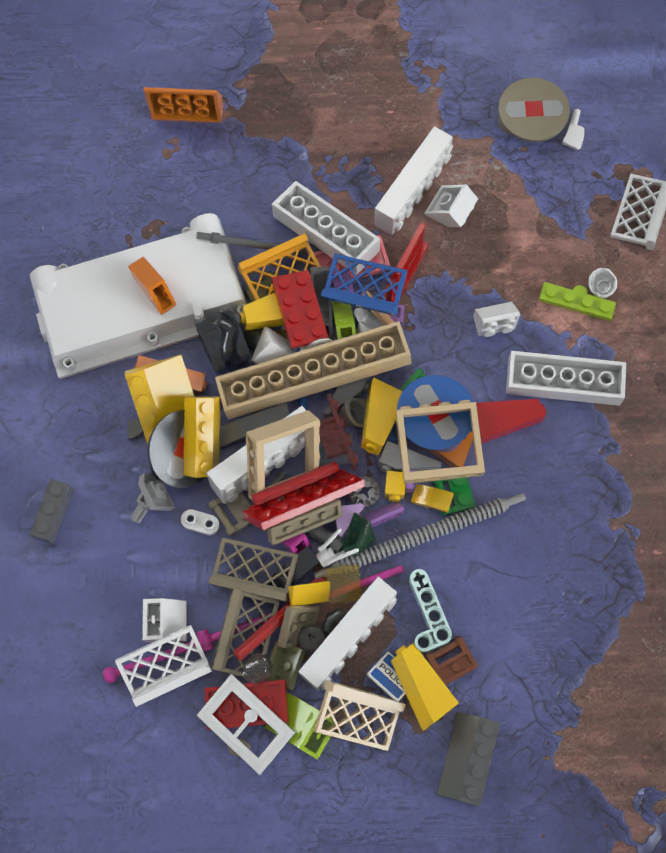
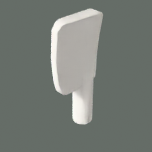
M574 109L567 133L562 141L563 145L574 150L581 148L584 139V128L577 125L581 112L579 109Z

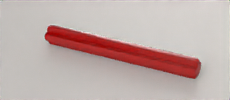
M331 462L252 495V502L255 506H258L339 472V465L336 462Z

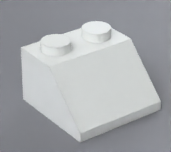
M466 184L441 185L424 214L447 227H462L478 198Z

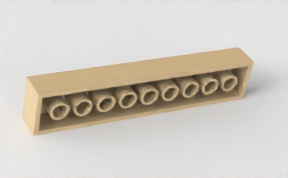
M398 321L215 377L224 412L228 420L400 368L412 364L402 327Z

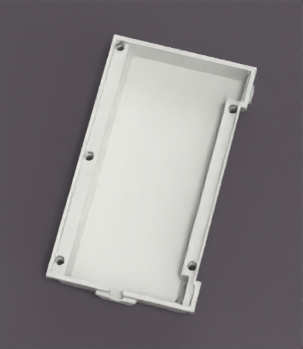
M208 213L197 216L190 222V228H183L182 233L70 267L66 264H61L59 267L43 265L30 273L32 287L40 312L36 314L44 341L48 342L59 379L197 338L199 335L194 320L204 317L210 322L215 321L219 316V310L226 307L231 308L238 324H241L239 313H242L243 306L248 303L228 244H213L210 241L196 239L197 232L210 234L216 232L225 236L221 221L217 215ZM141 257H144L164 279L177 304L162 315L135 281L127 267Z

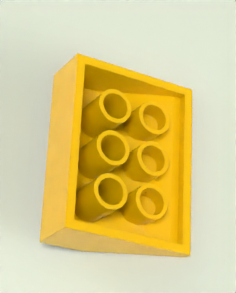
M182 355L125 371L127 384L148 444L155 425L169 413L184 410L185 397H194Z

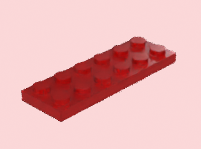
M339 469V472L261 505H251L249 509L242 511L243 517L258 528L265 530L365 487L364 479Z

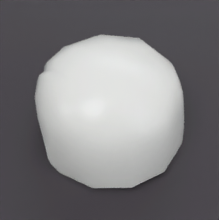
M598 268L589 276V289L595 296L607 298L613 295L617 289V278L610 269Z

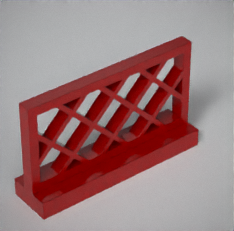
M420 223L396 268L407 270L400 300L429 247V244L423 241L426 224ZM395 272L392 274L390 280L393 285L400 281L401 273ZM389 282L387 283L385 289L391 286ZM392 289L385 293L384 297L386 301L394 302L396 294Z

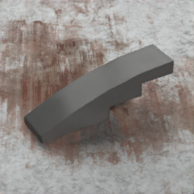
M284 403L262 410L220 427V449L246 441V432L287 417L290 414L287 404Z

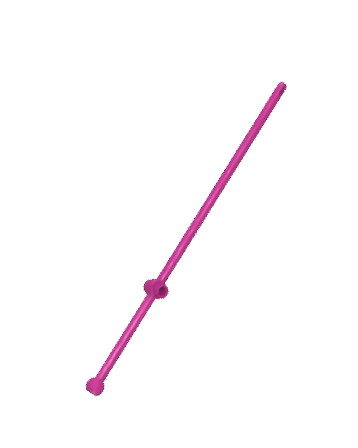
M404 567L391 568L331 590L329 600L371 585L377 577L385 580L404 572ZM262 616L251 619V622L253 624L262 619ZM263 620L262 622L258 623V624L255 625V626L264 624L265 621ZM248 621L237 624V626L242 631L249 627L250 624ZM208 629L196 633L203 652L214 648L212 642L219 640L221 631L209 634ZM177 646L174 655L187 652V649ZM173 648L165 650L163 652L171 654ZM158 654L155 663L165 660L168 657ZM154 655L141 660L152 663ZM136 662L124 665L123 667L126 670L133 671ZM139 663L137 669L143 668L146 665ZM107 667L103 671V676L107 683H113L118 679V676H121L118 668Z

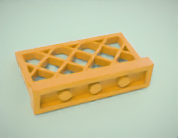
M304 233L238 264V271L243 276L256 301L260 299L257 294L259 287L268 290V295L271 292L275 293L273 284H271V287L260 284L263 275L269 278L276 277L279 268L290 271L289 274L301 272L293 269L296 260L306 264L304 271L308 265L314 267L321 266ZM306 248L309 254L307 260L297 257L300 250ZM283 258L294 259L291 268L281 265ZM267 265L276 266L275 275L264 272ZM252 272L261 274L258 283L250 281L248 274Z

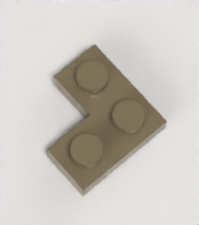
M315 604L287 606L277 645L282 648L296 647L301 627L315 626L320 607Z

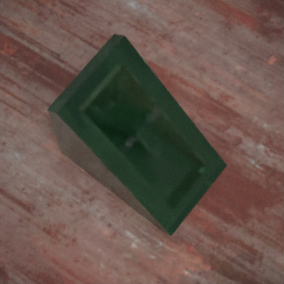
M354 512L340 549L348 552L358 548L359 551L351 555L357 557L375 541L371 521Z

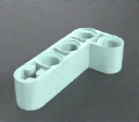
M416 569L411 573L409 583L428 630L416 636L414 645L421 653H427L446 645L450 641L452 633L428 574L422 569ZM417 575L419 578H423L421 582L423 589L421 590L419 582L414 581ZM429 594L432 598L431 602H423L421 595ZM436 612L439 615V620L436 622L431 621L429 613ZM437 632H446L447 639L444 641L439 640L436 635ZM420 638L427 639L429 643L427 648H421L418 645Z

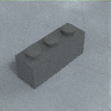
M50 479L30 532L33 538L54 544L74 491L69 484Z

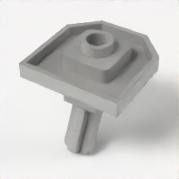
M143 473L139 476L138 485L142 492L136 500L139 504L131 515L132 521L140 523L149 509L171 511L175 508L162 482L156 480L152 474Z

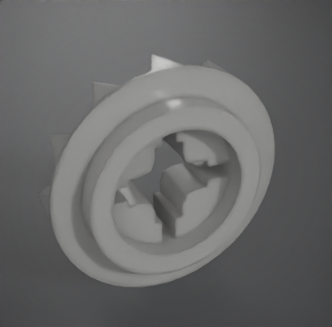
M364 476L360 477L364 479V488H371L368 491V498L364 494H359L361 488L349 493V497L354 504L362 503L365 507H369L378 500L380 489L373 478Z

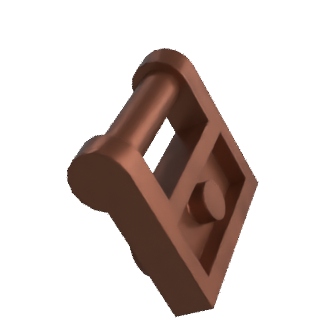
M460 635L455 637L454 641L438 650L425 654L428 663L445 685L479 667ZM458 647L461 649L462 652L440 665L437 664L436 660Z

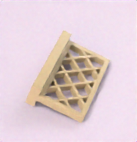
M326 680L324 685L326 692L314 731L388 751L399 712H404L406 704L400 701L397 703L392 698ZM331 696L337 697L340 705L332 710L329 707ZM355 702L357 710L349 715L345 706ZM372 707L375 715L366 719L363 711ZM342 709L346 717L336 722L333 714ZM391 712L390 721L384 724L381 716ZM360 714L363 723L355 727L351 719ZM330 717L334 725L328 729H322L323 721ZM378 719L381 727L372 732L369 724ZM348 722L352 730L342 734L339 727ZM366 726L369 735L360 739L357 731ZM383 731L385 739L383 744H379L375 736Z

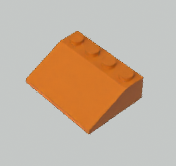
M144 87V94L152 120L222 123L223 100L222 95L217 90Z

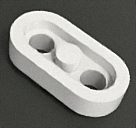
M187 510L181 516V523L187 530L208 536L215 535L219 531V521L213 515L196 510ZM193 516L194 520L192 522H188V517ZM207 522L213 523L211 527H206Z

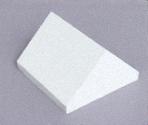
M266 326L263 329L251 360L256 364L296 353L297 351L296 348L291 349L289 340Z

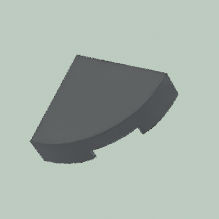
M128 420V440H133L143 433L140 420Z

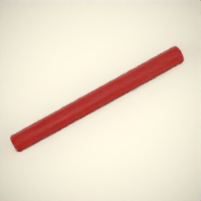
M314 578L310 583L324 582L325 578ZM290 601L233 652L238 660H243L283 623L286 607L290 606Z

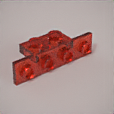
M328 394L327 403L332 417L320 420L319 437L327 459L346 454L351 469L354 471L356 470V463H358L356 452L351 451L350 445H352L350 436L345 434L343 430L346 426L343 417L338 416V403L336 399L332 400L331 394Z

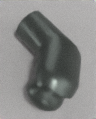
M336 608L327 613L322 631L331 633L334 622L342 620L347 612L343 608Z

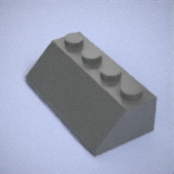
M457 712L437 795L480 807L500 722Z

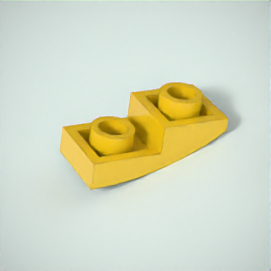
M416 484L410 503L448 513L454 493Z

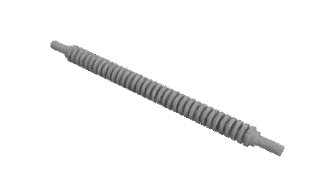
M524 493L508 499L497 498V501L492 500V502L489 501L487 504L484 503L483 506L479 505L478 508L474 507L468 511L466 510L464 514L461 512L459 515L455 514L454 517L450 516V520L445 518V521L442 519L440 523L439 521L435 522V524L432 523L431 527L427 525L426 529L421 527V530L416 529V532L413 530L411 531L412 535L408 532L407 536L403 534L402 538L401 536H398L397 539L393 538V543L390 539L388 544L386 541L383 542V546L381 543L378 544V547L374 545V550L372 547H369V552L367 549H364V554L361 550L359 551V556L357 553H354L355 557L350 555V559L345 557V561L343 559H340V563L335 561V563L331 564L332 566L313 574L315 578L326 577L334 573L335 575H342V570L344 573L348 572L347 568L349 571H353L352 566L355 570L357 569V564L361 568V563L366 566V561L371 564V559L373 562H376V557L378 560H381V555L384 559L386 554L388 557L391 556V552L393 555L396 554V551L400 553V548L402 551H405V546L407 549H410V545L413 548L415 543L418 546L420 542L423 544L425 541H430V539L434 540V536L439 538V535L444 536V533L445 535L449 534V532L452 533L453 529L457 531L458 528L462 529L463 526L467 527L477 523V521L481 522L482 519L491 518V515L494 517L496 514L504 513L509 509V506L525 501L526 497Z

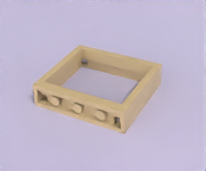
M462 400L459 401V404L442 402L439 403V406L423 404L419 408L403 406L400 407V410H396L404 484L484 475L485 468L476 402ZM470 411L477 465L410 472L403 418Z
M309 410L246 432L248 497L251 500L253 494L294 478L291 477L265 487L264 444L305 430L304 473L319 468L320 421Z

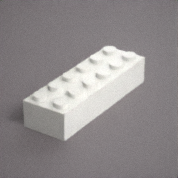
M435 126L375 207L374 225L391 236L395 231L401 229L402 221L405 217L408 218L411 215L412 207L415 203L419 204L423 197L422 193L425 190L428 191L431 187L432 179L438 177L442 171L443 164L449 162L452 156L450 152L453 148V137Z
M297 181L272 203L274 218L298 235L305 233L308 242L331 258L334 257L335 253L371 261L380 252L379 237ZM338 259V263L345 268L348 267L345 260ZM358 264L353 267L355 274L357 275L364 266Z
M511 351L508 358L506 394L620 406L625 399L626 362Z
M301 406L297 410L289 414L287 417L299 414L306 410L303 406ZM305 430L264 444L265 478L274 468H280L288 458L295 457L301 452V449L305 447ZM246 445L207 472L210 487L224 504L228 501H234L239 493L248 490Z
M377 577L298 671L299 675L317 691L321 688L325 690V681H332L330 677L334 672L338 674L341 671L346 657L351 658L358 650L357 644L360 641L364 643L369 637L371 627L373 625L377 627L383 620L385 610L389 612L394 607L397 601V592L381 578Z

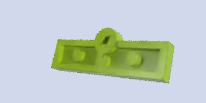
M544 282L539 297L540 302L611 321L616 302L587 294V289L581 285L571 290Z

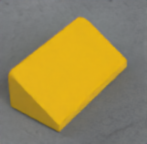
M330 581L288 586L290 606L328 602Z

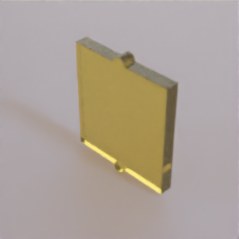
M340 565V567L326 568L327 581H330L329 604L340 602L347 604L349 601H358L361 598L359 565Z

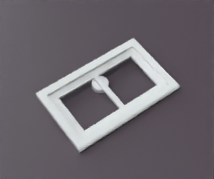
M232 674L197 714L214 733L259 775L262 774L295 733ZM232 691L252 709L245 712V721L234 735L212 715ZM258 715L278 733L259 758L237 738L249 722L257 720Z

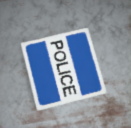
M388 651L366 675L398 703L406 693L391 663L394 656Z

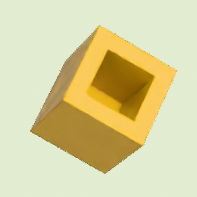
M387 471L384 498H388L392 502H399L400 499L404 500L405 484L402 472Z

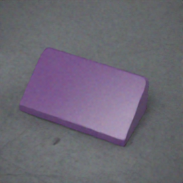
M393 502L364 515L363 520L367 528L371 529L403 515L404 508L399 502Z

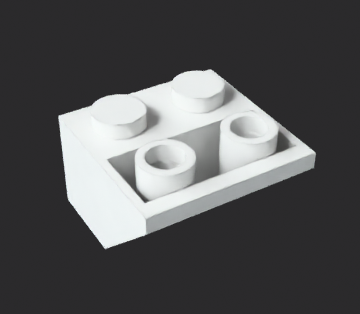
M512 302L475 309L473 317L478 335L490 337L498 332L509 333L513 331L520 317L518 309Z
M164 598L143 599L142 640L144 642H155L187 627V601ZM187 633L181 636L179 642H187Z

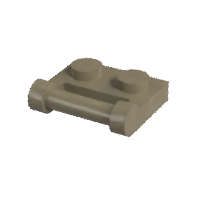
M242 492L238 494L234 501L226 503L238 522L234 526L223 511L221 505L224 503L220 498L214 499L208 504L210 509L215 511L223 523L229 537L252 524L243 517L242 511L249 509L251 505Z

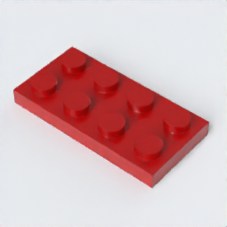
M309 270L272 277L271 281L291 349L308 346L318 339H329Z
M286 680L243 684L283 722H289ZM221 686L204 688L205 705ZM232 691L212 715L226 728L240 727L244 723L245 712L252 709ZM258 715L257 720L249 722L247 726L266 725L267 723Z

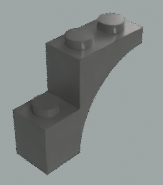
M329 266L310 267L312 284L330 339L333 338L331 300L324 299L321 296L328 279Z

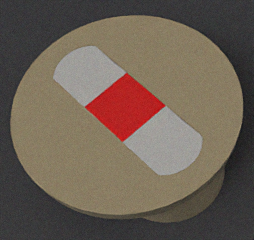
M525 78L512 83L501 95L497 122L505 133L513 135L518 139L528 142H542L555 137L562 131L569 119L570 106L564 92L554 83L541 78Z

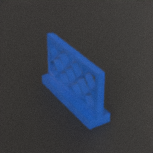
M334 253L326 286L322 290L321 296L327 300L397 317L398 304L407 270ZM338 259L345 260L348 267L340 272L336 267ZM362 264L366 271L357 276L353 267ZM376 268L381 269L384 275L374 280L370 272ZM351 270L355 278L345 283L341 275ZM395 272L401 273L400 281L393 285L388 276ZM369 274L373 282L363 288L359 279ZM339 277L343 285L337 289L331 288L332 280ZM387 278L391 286L381 292L377 283ZM357 281L361 289L355 293L350 292L347 286ZM375 285L379 294L369 297L365 290ZM393 289L396 294L394 302L386 301L384 294Z

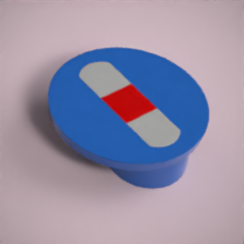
M428 375L416 379L404 389L399 398L397 410H400V407L403 406L419 408L423 404L439 406V403L442 402L459 404V401L470 400V402H473L467 389L456 380L442 375ZM470 411L403 418L405 435L411 442L419 447L439 452H450L456 449L472 429Z

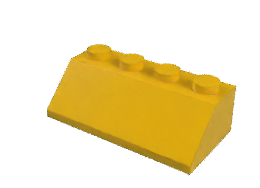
M185 397L183 475L194 478L208 477L207 472L219 465L220 397Z

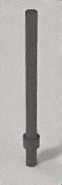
M197 232L196 239L210 241L213 244L226 243L266 250L280 245L223 236L216 232L211 234ZM305 249L300 250L298 254L304 255Z

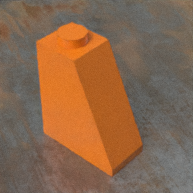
M144 257L127 266L135 281L161 315L177 305L164 279Z

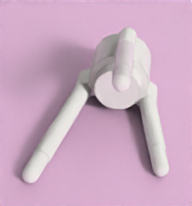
M338 528L323 545L318 547L320 552L316 556L321 565L326 567L335 561L357 553L359 551L358 547L362 546L363 543L360 542L335 554L331 547L328 549L326 547L342 531L341 528Z

